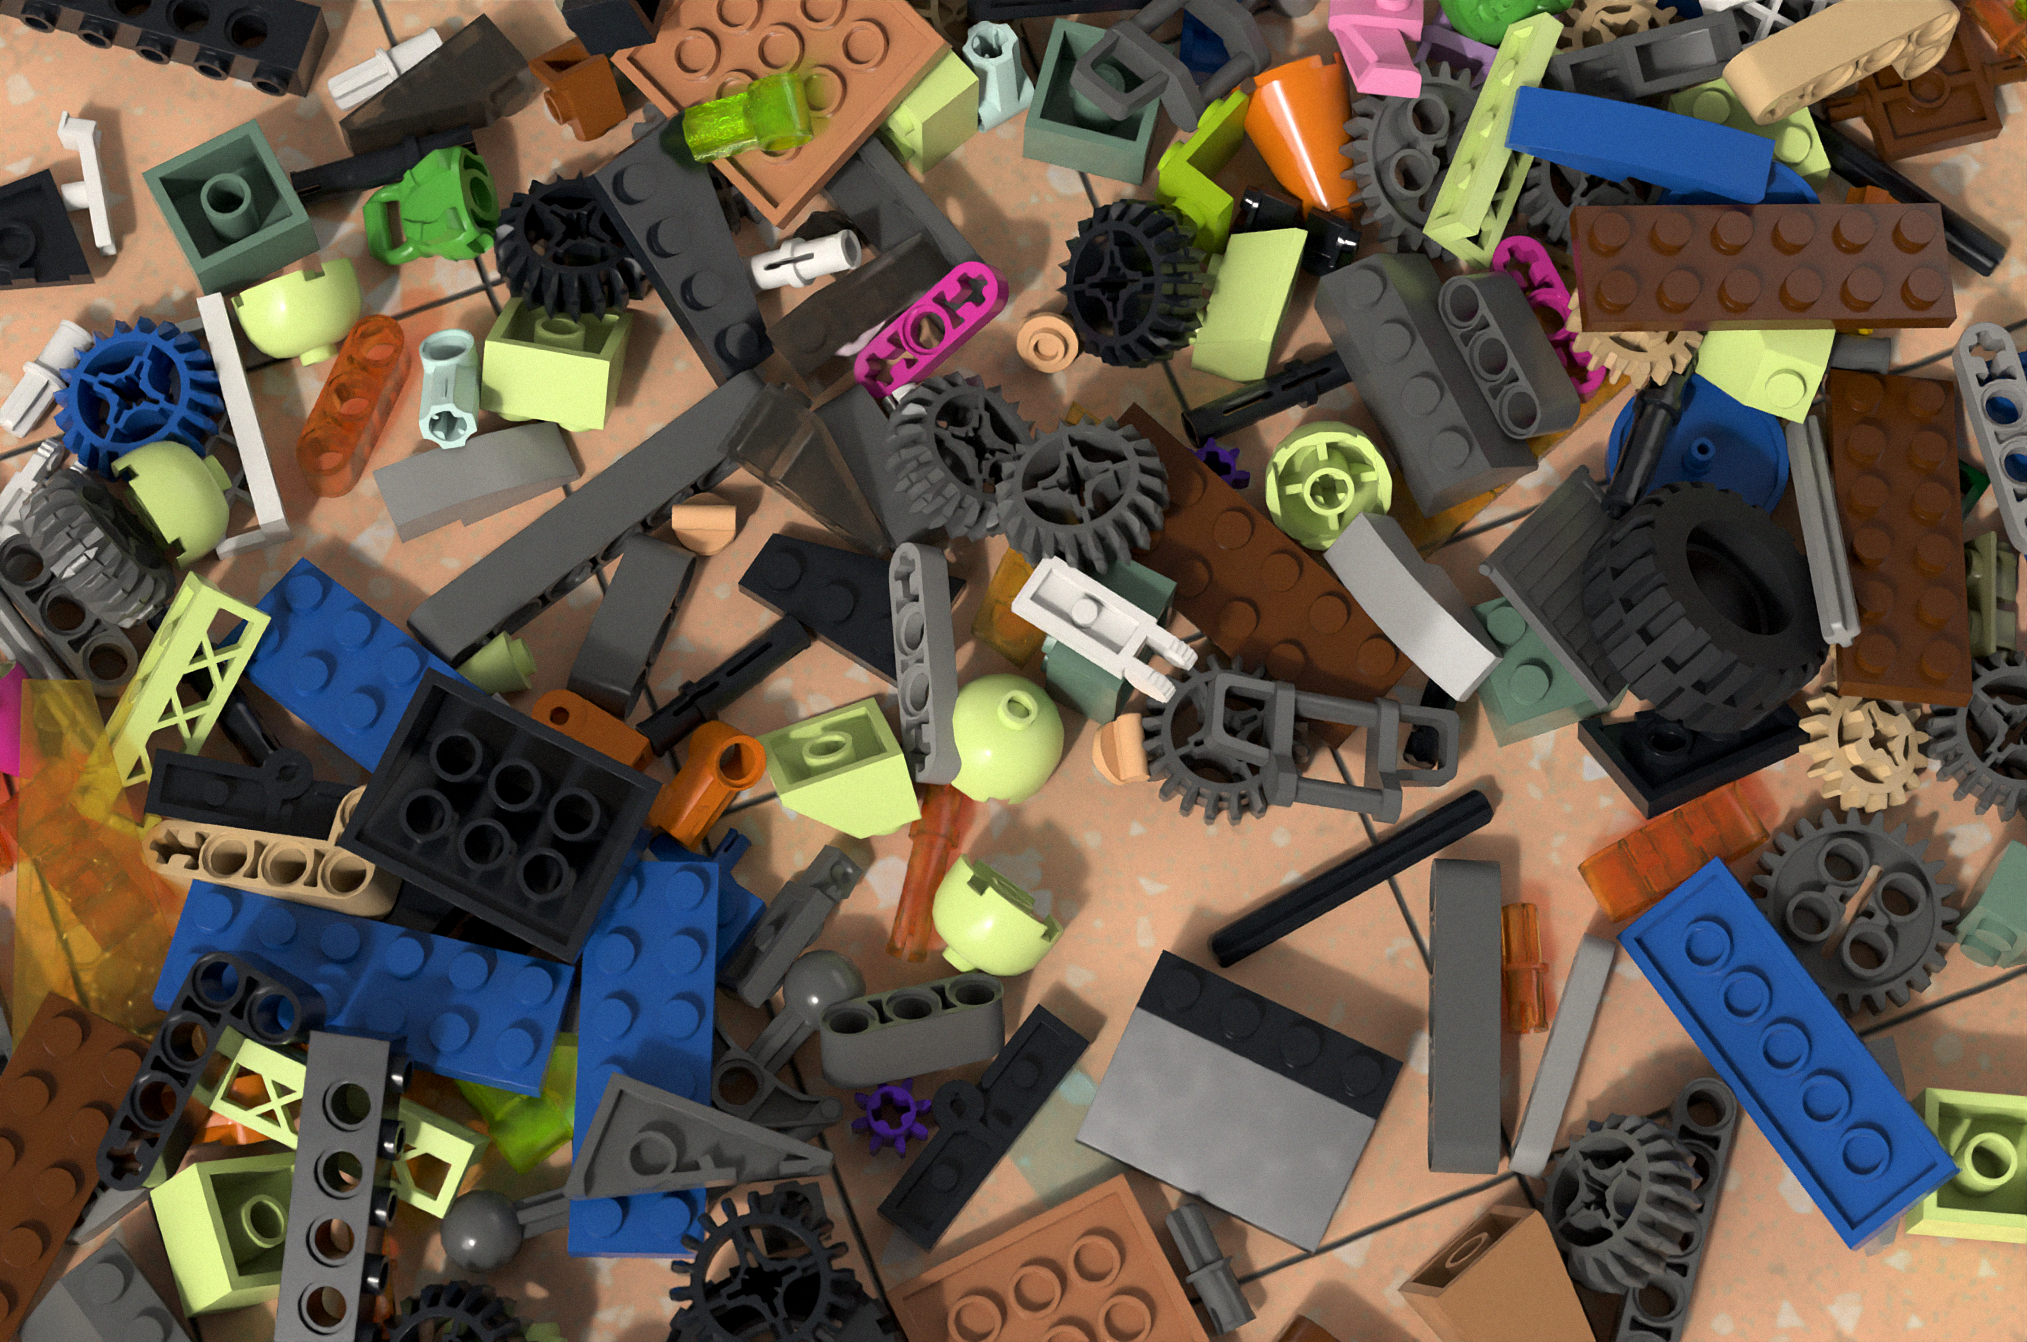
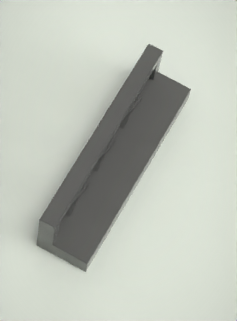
M873 133L819 191L915 303L958 265L970 261L986 263ZM971 278L968 282L973 290L970 296L960 304L949 303L947 299L944 300V303L955 311L969 301L984 303L986 299L983 296L982 289L988 284L987 280ZM936 313L926 315L939 331L945 335V325L942 318ZM959 316L960 319H961V321H962V323H963V322H964V318L961 317V316Z

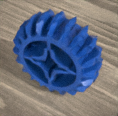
M140 316L134 329L125 321L116 320L114 334L110 338L102 331L93 330L95 346L89 352L84 348L73 347L74 355L80 363L76 369H60L61 377L70 386L53 392L55 402L64 408L54 416V419L56 420V425L66 433L62 438L65 447L73 454H78V462L81 465L88 467L90 471L98 470V474L106 481L116 483L122 477L129 484L132 478L128 470L115 478L110 463L150 442L172 441L189 446L198 456H206V449L199 442L203 435H220L218 425L209 417L225 412L226 409L224 401L215 395L222 389L218 373L212 371L215 368L213 357L206 349H201V342L190 332L181 333L177 326L165 320L157 327L151 319ZM174 365L178 369L181 381L178 405L169 399L172 380L168 376ZM146 395L157 405L147 402ZM142 397L145 401L137 406L135 403ZM102 399L110 404V412L106 420L110 428L105 439L99 422ZM123 399L133 402V408Z

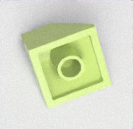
M1836 329L1699 331L1698 333L1703 336V340L1693 356L1696 359L1694 371L1743 405L1803 424L1826 370Z
M874 697L754 737L764 747L767 757V773L782 806L859 839L871 835L882 836L892 834L900 830L905 824L922 818L903 751Z

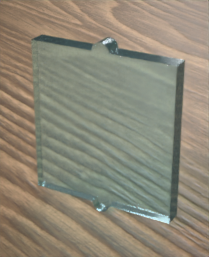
M1077 1067L1073 1069L1007 1154L1008 1158L1047 1210L1122 1173L1125 1175L1132 1170L1075 1142L1076 1135L1096 1094Z

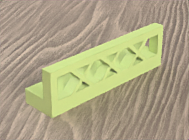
M1547 12L1508 26L1423 230L1424 234L1477 271L1489 268L1494 251L1500 242L1534 159V156L1519 151L1513 153L1512 149L1504 147L1516 90L1520 86L1538 88L1550 58L1563 54L1555 46L1564 24ZM1503 176L1504 180L1502 182L1500 190L1498 193H1495L1499 181ZM1481 227L1482 233L1477 245L1466 239L1478 235Z
M191 570L189 571L142 658L135 675L128 684L68 796L79 814L141 842L151 828L161 823L162 818L146 815L143 816L139 823L110 809L122 788L147 780L149 786L153 765L150 763L145 745L153 731L177 723L183 740V744L178 752L198 755L271 620L268 613L221 591L212 580ZM219 607L249 621L236 644L215 651L212 650L207 630ZM201 643L204 654L192 658ZM228 659L220 674L217 663ZM208 666L214 687L207 700L182 708L176 687L183 674ZM170 700L173 711L162 715ZM197 716L189 731L186 720ZM140 758L143 768L131 772L137 759Z
M247 1035L210 1109L296 1150L299 1131L295 1128L287 1103L303 1098L308 1052L290 1043L268 1045ZM240 1065L262 1075L271 1102L250 1109L227 1098ZM279 1083L297 1092L284 1097ZM351 1084L346 1093L347 1106L354 1115L366 1118L371 1107L370 1097L364 1088L357 1084ZM401 1096L398 1120H402L406 1124L405 1143L416 1148L402 1153L399 1161H393L398 1178L391 1175L390 1187L397 1189L399 1199L444 1219L448 1217L468 1169L481 1162L491 1138ZM274 1109L279 1122L261 1113ZM343 1151L338 1159V1170L361 1180L363 1171L360 1161L352 1153ZM427 1152L452 1164L438 1197L415 1186L406 1160Z

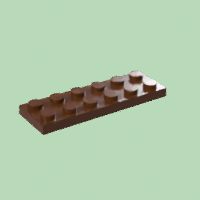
M1940 203L1575 206L1569 216L1582 332L1949 328L1957 319Z
M1830 369L1824 383L1828 464L1862 630L1860 634L1854 637L1853 645L1843 648L1840 643H1836L1838 695L1966 708L1973 695L1953 381Z
M1133 402L1116 422L1119 423L1120 429L1133 424L1134 428L1140 432L1141 438H1149L1150 442L1156 447L1160 458L1159 461L1164 463L1169 478L1167 488L1170 494V508L1162 511L1165 518L1163 522L1164 530L1149 532L1151 537L1150 550L1133 547L1130 550L1131 560L1177 582L1173 608L1231 659L1239 654L1244 662L1242 668L1248 674L1252 675L1254 668L1264 663L1267 668V673L1262 679L1264 681L1271 682L1272 680L1285 678L1286 682H1292L1295 685V690L1373 702L1375 697L1384 698L1414 662L1373 621L1344 586L1137 403ZM1082 486L1079 489L1082 498L1080 505L1084 507L1086 505L1083 495L1085 488ZM1296 716L1298 719L1308 722L1310 729L1334 751L1358 727Z
M52 989L47 993L0 1077V1342H9L100 1180L101 1177L96 1167V1155L99 1146L152 1045V1042Z

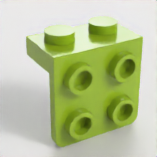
M1239 89L1226 101H1223L1221 98L1216 99L1201 116L1197 124L1199 130L1186 144L1180 140L1175 142L1166 151L1157 166L1160 176L1159 185L1154 193V197L1159 204H1164L1166 209H1172L1176 213L1183 214V225L1198 230L1193 247H1199L1208 252L1201 261L1206 266H1209L1213 253L1223 255L1227 248L1234 198L1211 180L1239 151L1243 143L1244 122L1247 115L1249 97Z

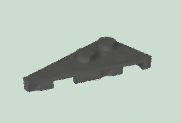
M613 1071L566 1182L563 1194L568 1199L580 1201L823 1176L830 1174L835 1161V1155L832 1152Z

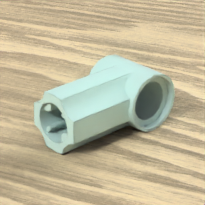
M989 21L979 22L967 30L968 40L962 48L964 63L979 78L978 131L982 134L1029 109L1035 91L1021 65L1018 37L1007 23L999 25Z
M459 328L445 329L429 335L421 342L419 347L424 367L419 426L424 439L433 440L443 449L465 446L466 439L477 431L483 371L473 335Z

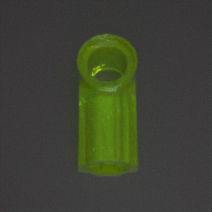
M796 73L767 76L751 82L747 86V92L686 108L685 118L682 121L686 143L689 145L695 161L702 164L759 148L763 151H780L796 148L813 141L815 138L803 77Z
M451 1078L470 1105L489 1126L487 1128L489 1136L508 1163L521 1177L570 1142L574 1137V1130L545 1091L542 1092L541 1098Z

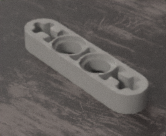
M1978 322L1969 326L1956 343L1952 353L1953 367L2008 537L2018 551L2027 555V482L2014 480L2008 475L2004 465L2005 458L2011 454L2027 456V380L2015 343L2009 332L2000 325L1991 322ZM1977 342H1981V346L1985 351L1995 350L1996 352L1994 359L1989 365L1993 381L1983 387L1979 385H1982L1989 375L1986 362L1982 356L1972 357L1970 354ZM1992 397L2009 399L2018 410L2017 421L2012 424L2003 425L1995 422L1986 412V401ZM2017 499H2024L2021 502L2016 501Z
M906 542L896 549L889 568L903 754L910 778L913 781L947 785L956 778L962 764L955 743L952 722L959 694L947 561L941 548L933 545Z
M1584 932L1580 940L1518 1129L1507 1169L1540 1180L1611 965L1616 947L1615 942Z

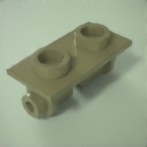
M1990 531L1964 543L1971 660H1979L1981 658L1985 660L1987 656L1998 651L2006 664L2009 665L2010 658L2017 652L2016 613L1996 609V602L2010 604L2016 601L2017 556L2011 553L2010 544L1997 542V532Z

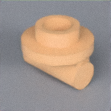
M1044 312L1029 318H1021L1016 344L1018 353L1025 364L1039 372L1054 373L1067 368L1074 361L1077 352H1079L1081 337L1078 336L1073 324L1068 319L1059 314Z
M700 493L693 495L682 504H673L672 529L675 530L679 543L686 550L703 556L717 554L725 550L735 538L737 532V506L730 505L727 500L716 494Z
M1130 713L1117 717L1116 721L1101 725L1095 732L1092 747L1093 762L1098 771L1115 785L1145 781L1151 777L1148 769V754L1142 747V742L1145 740L1142 714Z

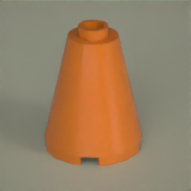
M1333 52L1330 65L1324 66L1319 54L1284 64L1253 77L1257 89L1246 94L1249 97V104L1244 128L1285 194L1301 201L1298 214L1302 221L1306 223L1312 207L1321 209L1344 220L1354 221L1355 217L1352 210L1360 207L1363 202L1349 203L1347 198L1359 188L1356 181L1345 180L1340 177L1341 172L1354 167L1353 159L1339 153V147L1355 141V138L1343 129V123L1353 119L1348 66L1343 54ZM1239 85L1230 91V93L1227 95L1228 98L1236 90H1241Z

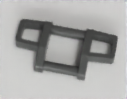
M1152 0L1129 20H1118L1106 30L1104 37L1077 60L1070 83L1107 115L1118 121L1127 119L1160 96L1171 121L1184 132L1191 133L1198 129L1197 124L1201 116L1216 99H1223L1247 77L1253 78L1260 75L1271 64L1270 51L1252 16L1264 0H1243L1241 3L1236 0ZM1182 7L1224 39L1223 44L1231 58L1199 87H1197L1187 66L1149 36ZM1112 54L1145 82L1129 93H1121L1093 70Z
M1220 673L1208 683L1204 743L1212 751L1260 766V777L1269 805L1290 808L1293 802L1371 814L1373 821L1395 824L1402 810L1403 791L1401 787H1441L1455 778L1457 774L1460 717L1455 711L1401 704L1397 700L1375 697L1373 702L1295 690V685L1292 682L1280 680L1269 682L1229 673ZM1225 693L1265 700L1262 746L1231 737L1224 731ZM1294 716L1367 727L1364 787L1298 776L1294 760L1291 757ZM1399 722L1432 726L1437 729L1439 733L1437 770L1396 769Z

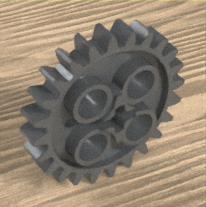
M1424 60L1414 64L1422 76L1419 98L1369 94L1353 102L1352 106L1360 117L1344 122L1343 129L1353 136L1355 141L1339 147V153L1353 159L1354 167L1341 172L1340 177L1341 179L1357 182L1359 189L1354 191L1347 200L1349 203L1364 201L1368 207L1360 220L1362 226L1377 220L1382 224L1377 237V241L1380 244L1398 237L1397 253H1412L1417 250L1418 254H1426L1429 261L1440 256L1442 262L1445 263L1459 257L1423 233V230L1485 82L1471 88L1469 87L1471 79L1470 69L1464 68L1450 74L1447 61H1442L1428 67ZM1412 112L1420 120L1421 132L1413 123ZM1395 167L1403 175L1404 188L1396 180ZM1503 176L1501 177V179H1500V181H1499V184H1498V186H1497V189H1496L1495 193H1498L1499 190H1500V187H1501L1502 182H1503V180H1504V179H1503ZM1512 212L1507 224L1514 222L1516 219ZM1481 227L1478 235L1466 239L1477 245L1482 233Z
M1850 807L1844 815L1842 824L1837 823L1830 809L1823 810L1818 817V830L1804 817L1800 818L1793 827L1796 840L1781 831L1772 842L1779 855L1764 851L1757 861L1758 866L1768 875H1753L1747 884V888L1762 896V898L1754 900L1833 1002L1836 1000L1842 1001L1845 1016L1851 1019L1858 1013L1861 1001H1865L1869 1011L1875 1017L1885 1010V995L1898 1008H1901L1910 1000L1907 985L1913 990L1923 993L1932 984L1924 970L1939 973L1948 963L1935 949L1949 950L1957 940V937L1942 929L1941 926L1953 924L1960 917V911L1944 907L1941 903L1956 891L1955 885L1936 884L1934 879L1946 863L1944 860L1925 863L1921 858L1929 845V841L1923 839L1912 846L1905 843L1904 839L1908 829V824L1905 822L1897 826L1891 834L1884 831L1883 812L1880 811L1874 815L1867 825H1861L1856 807ZM1837 856L1848 862L1853 870V880L1839 881L1834 879L1825 867V858ZM1873 865L1879 866L1882 869V874L1859 908L1856 915L1857 920L1844 933L1831 959H1823L1820 952L1846 912L1845 906L1859 891L1870 868ZM1893 890L1903 895L1909 904V915L1898 916L1890 913L1882 902V891ZM1796 909L1812 911L1821 922V933L1809 935L1800 931L1793 921L1792 912ZM1862 943L1869 946L1877 956V968L1864 969L1855 964L1850 956V944Z

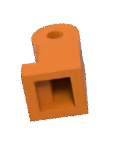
M565 689L552 690L543 694L535 702L531 718L641 773L645 771L654 758L648 738L576 693Z

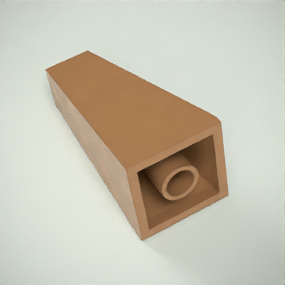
M1499 1204L1492 1205L1398 1289L1404 1299L1443 1342H1596L1546 1220L1537 1209Z

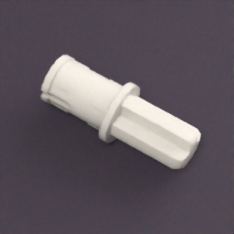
M430 27L425 32L387 51H384L382 47L375 49V57L330 78L327 82L328 90L337 107L341 111L347 112L391 89H394L396 93L403 91L402 84L442 64L449 63L450 59L439 35L433 27Z
M63 319L59 324V328L34 363L27 361L22 368L26 374L0 408V426L4 430L20 438L28 436L54 400L53 392L67 388L65 385L66 381L61 377L60 369H76L80 363L74 355L73 347L84 348L87 351L94 347L93 337L75 323Z

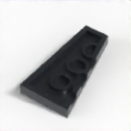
M683 109L669 116L583 179L719 388L739 373L748 369H754L775 353L686 110Z

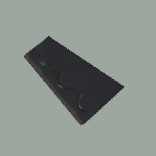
M46 169L1 186L0 291L96 284L50 170Z
M773 533L738 582L739 591L780 617L786 613L791 614L801 624L806 633L898 689L889 587L891 561ZM948 576L952 610L966 590L967 580Z
M1784 702L1759 724L1748 730H1739L1736 733L1719 734L1711 733L1710 730L1708 732L1695 731L1685 728L1683 720H1668L1656 713L1655 709L1635 712L1634 721L1604 726L1601 718L1578 721L1577 739L1642 815L1649 820L1799 753L1798 746L1810 742V733L1805 732L1799 727V720L1801 718L1787 702Z

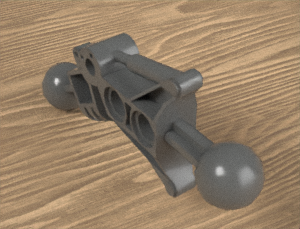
M819 949L805 953L794 961L784 977L782 995L785 1006L746 1051L733 1041L719 1023L716 1005L712 1084L713 1109L805 1143L826 1128L835 1126L841 1121L844 1107L838 1098L834 1096L804 1095L782 1083L775 1076L814 1031H820L819 1017L824 1009L841 1001L865 996L866 985L862 971L851 958L838 951ZM734 1074L746 1075L756 1084L757 1093L747 1104L732 1105L726 1102L720 1095L719 1087L723 1080ZM739 1184L709 1187L708 1207ZM565 1186L516 1201H512L504 1193L491 1189L470 1190L457 1197L448 1217L442 1219L440 1224L441 1245L448 1259L460 1269L475 1274L494 1273L509 1265L520 1252L525 1239L569 1227L570 1199L566 1198L563 1194Z

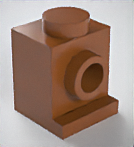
M578 36L527 62L531 73L550 89L544 92V100L552 117L561 126L567 123L572 128L577 140H596L604 136L610 127L628 118L607 56L605 54L591 56Z

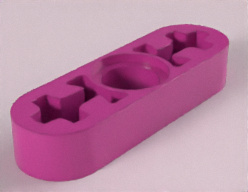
M1520 235L1506 238L1496 247L1489 266V272L1504 271L1507 273L1506 268L1510 257H1514L1519 264L1530 262L1531 267L1527 275V282L1533 292L1526 299L1532 310L1541 306H1548L1556 309L1563 317L1564 327L1560 331L1546 334L1565 369L1567 359L1561 347L1570 339L1575 341L1578 333L1565 329V323L1572 311L1567 307L1571 297L1547 252L1538 241ZM1518 271L1508 273L1515 279L1523 294H1525L1527 285L1522 275ZM1572 341L1566 353L1576 369L1587 368L1592 354L1589 351L1574 353L1571 348L1574 343ZM1604 365L1593 372L1589 370L1584 384H1580L1575 377H1569L1577 391L1580 404L1590 401L1599 391L1606 374V367Z
M975 261L965 262L954 268L860 351L854 364V376L857 384L863 385L872 397L885 398L886 396H891L892 399H896L892 392L899 387L912 382L918 385L1004 309L1009 298V285L1002 271L993 265ZM971 278L987 280L988 284L982 289L983 296L986 299L984 303L969 301L957 311L944 303V300L947 299L949 303L960 304L970 296L973 290L968 282ZM930 313H936L944 322L945 335L938 346L928 349L921 344L918 338V325L923 317ZM959 316H961V317L964 318V322H963V323H962V321H961V319H960ZM905 351L918 358V362L910 358H902L890 370L891 376L894 378L892 383L877 381L876 377L882 371L878 363L880 358L895 360Z

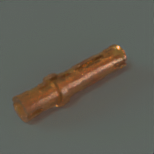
M927 783L920 812L922 818L912 821L908 837L913 842L907 864L896 917L889 942L885 949L888 955L899 960L902 958L908 935H911L913 939L907 962L921 963L927 960V949L934 921L932 909L935 894L944 879L949 853L957 849L961 835L960 831L956 828V823L964 793L955 788L951 783L949 784L947 795L942 793L943 785Z

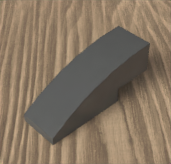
M1730 9L1553 56L1550 58L1541 80L1543 89L1632 103L1723 77L1722 72L1726 65L1743 51L1733 11Z

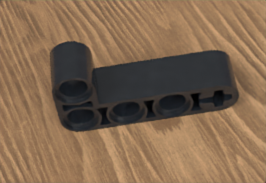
M248 950L214 951L199 957L191 967L99 1146L96 1155V1167L101 1180L110 1188L122 1192L158 1187L172 1178L181 1165L247 1035L268 1045L309 1041L310 1031L323 1027L327 1018V1007L322 994L302 979L259 954ZM229 964L235 968L239 982L237 991L232 997L225 992L222 983L224 971ZM284 997L291 1001L295 1014L293 1024L288 1030L281 1026L277 1013L279 1003ZM198 1024L204 1028L208 1042L206 1051L201 1057L192 1046V1034ZM167 1084L173 1088L177 1100L175 1111L171 1116L164 1110L161 1101L163 1089Z

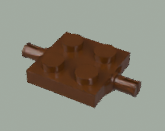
M1966 20L1959 21L1946 54L1929 71L1911 80H1904L1899 76L1894 67L1889 65L1855 82V93L1823 99L1821 103L1822 115H1826L1824 121L1830 125L1835 122L1861 117L1871 131L1880 160L1885 163L1997 138L2003 129L1994 103L1995 87L2025 82L2027 80V66H2023L2025 60L2022 56L1988 64L1975 47Z

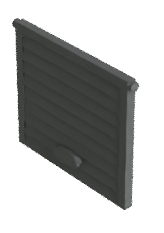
M1580 465L1479 565V572L1484 576H1488L1595 705L1602 710L1614 700L1628 684V681L1620 672L1616 675L1605 662L1607 654L1602 645H1595L1589 632L1590 622H1592L1591 618L1583 614L1581 596L1584 588L1581 587V579L1588 551L1594 542L1618 521L1607 516L1609 511L1603 512L1601 510L1600 504L1605 493L1589 475V468L1586 465Z

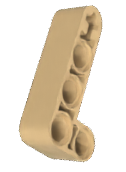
M1842 0L1741 51L1726 65L1722 72L1723 79L1754 122L1760 127L1768 126L1889 65H1892L1904 80H1911L1924 74L1934 67L1946 54L1960 19V11L1951 0Z
M366 786L352 790L343 798L338 807L328 841L213 824L165 820L156 824L147 832L141 843L140 850L142 861L149 870L175 896L183 899L187 898L192 881L196 879L374 921H380L390 913L396 902L403 880L383 868L337 846ZM245 862L244 866L238 872L233 873L236 867H238L241 863ZM305 870L298 880L291 883L295 875ZM365 878L363 884L360 887H358L354 891L349 892L351 887L357 881Z

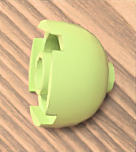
M345 257L322 263L323 270L317 273L315 270L306 272L299 270L247 289L240 293L241 296L232 297L231 300L237 317L248 339L261 352L277 359L299 356L303 367L338 356L335 344L354 332L361 319L363 299L360 284L351 258Z
M1315 421L1294 429L1277 444L1266 468L1265 499L1274 524L1283 533L1285 531L1290 537L1300 540L1302 546L1312 550H1328L1361 511L1380 515L1384 513L1386 515L1391 505L1392 479L1382 451L1362 430L1341 421Z
M172 441L150 442L138 447L110 463L115 478L128 470L132 478L129 481L131 487L123 491L145 529L152 532V538L156 544L164 549V551L172 546L178 551L180 556L171 563L177 570L182 571L202 559L219 544L227 530L230 515L223 492L231 488L232 483L221 464L212 454L202 460L189 446Z
M1010 673L981 675L962 685L958 689L959 697L956 700L952 719L955 744L962 764L958 775L951 784L973 800L985 803L991 797L999 800L1010 799L1008 804H1018L1039 793L1059 764L1063 750L1065 732L1056 704L1043 688L1028 678Z
M964 853L959 856L946 873L935 894L932 909L935 929L948 944L942 955L964 974L976 973L981 969L997 977L1018 976L1034 968L1050 952L1063 935L1064 929L1050 913L1041 923L1031 913L1033 910L1032 905L1036 901L1033 897L986 863L977 859L972 866L968 855Z

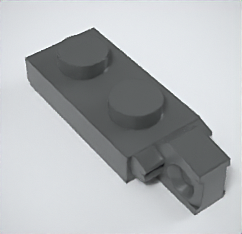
M825 845L797 883L789 880L785 883L717 975L716 988L729 999L759 1009L765 1000L774 996L782 987L787 969L802 949L810 946L820 936L824 928V920L833 907L840 900L849 898L863 870L839 848Z

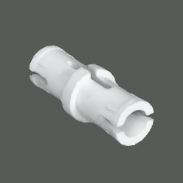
M846 229L839 231L837 234L810 241H805L800 237L786 240L780 249L749 257L744 256L740 257L755 295L761 291L788 284L795 288L812 285L816 277L845 269L852 270L858 268L861 264L862 252L856 235L853 231Z

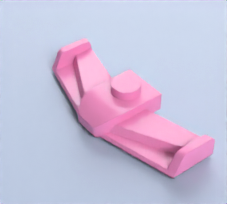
M1330 0L1328 28L1329 31L1335 34L1358 93L1419 98L1422 76L1419 69L1414 66L1404 40L1420 42L1423 27V0Z

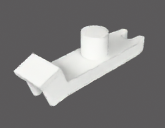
M62 111L57 134L64 149L80 152L84 175L83 181L61 185L66 211L70 212L89 208L97 248L99 247L101 257L117 254L99 151L102 131L97 130V121L70 117L68 111Z

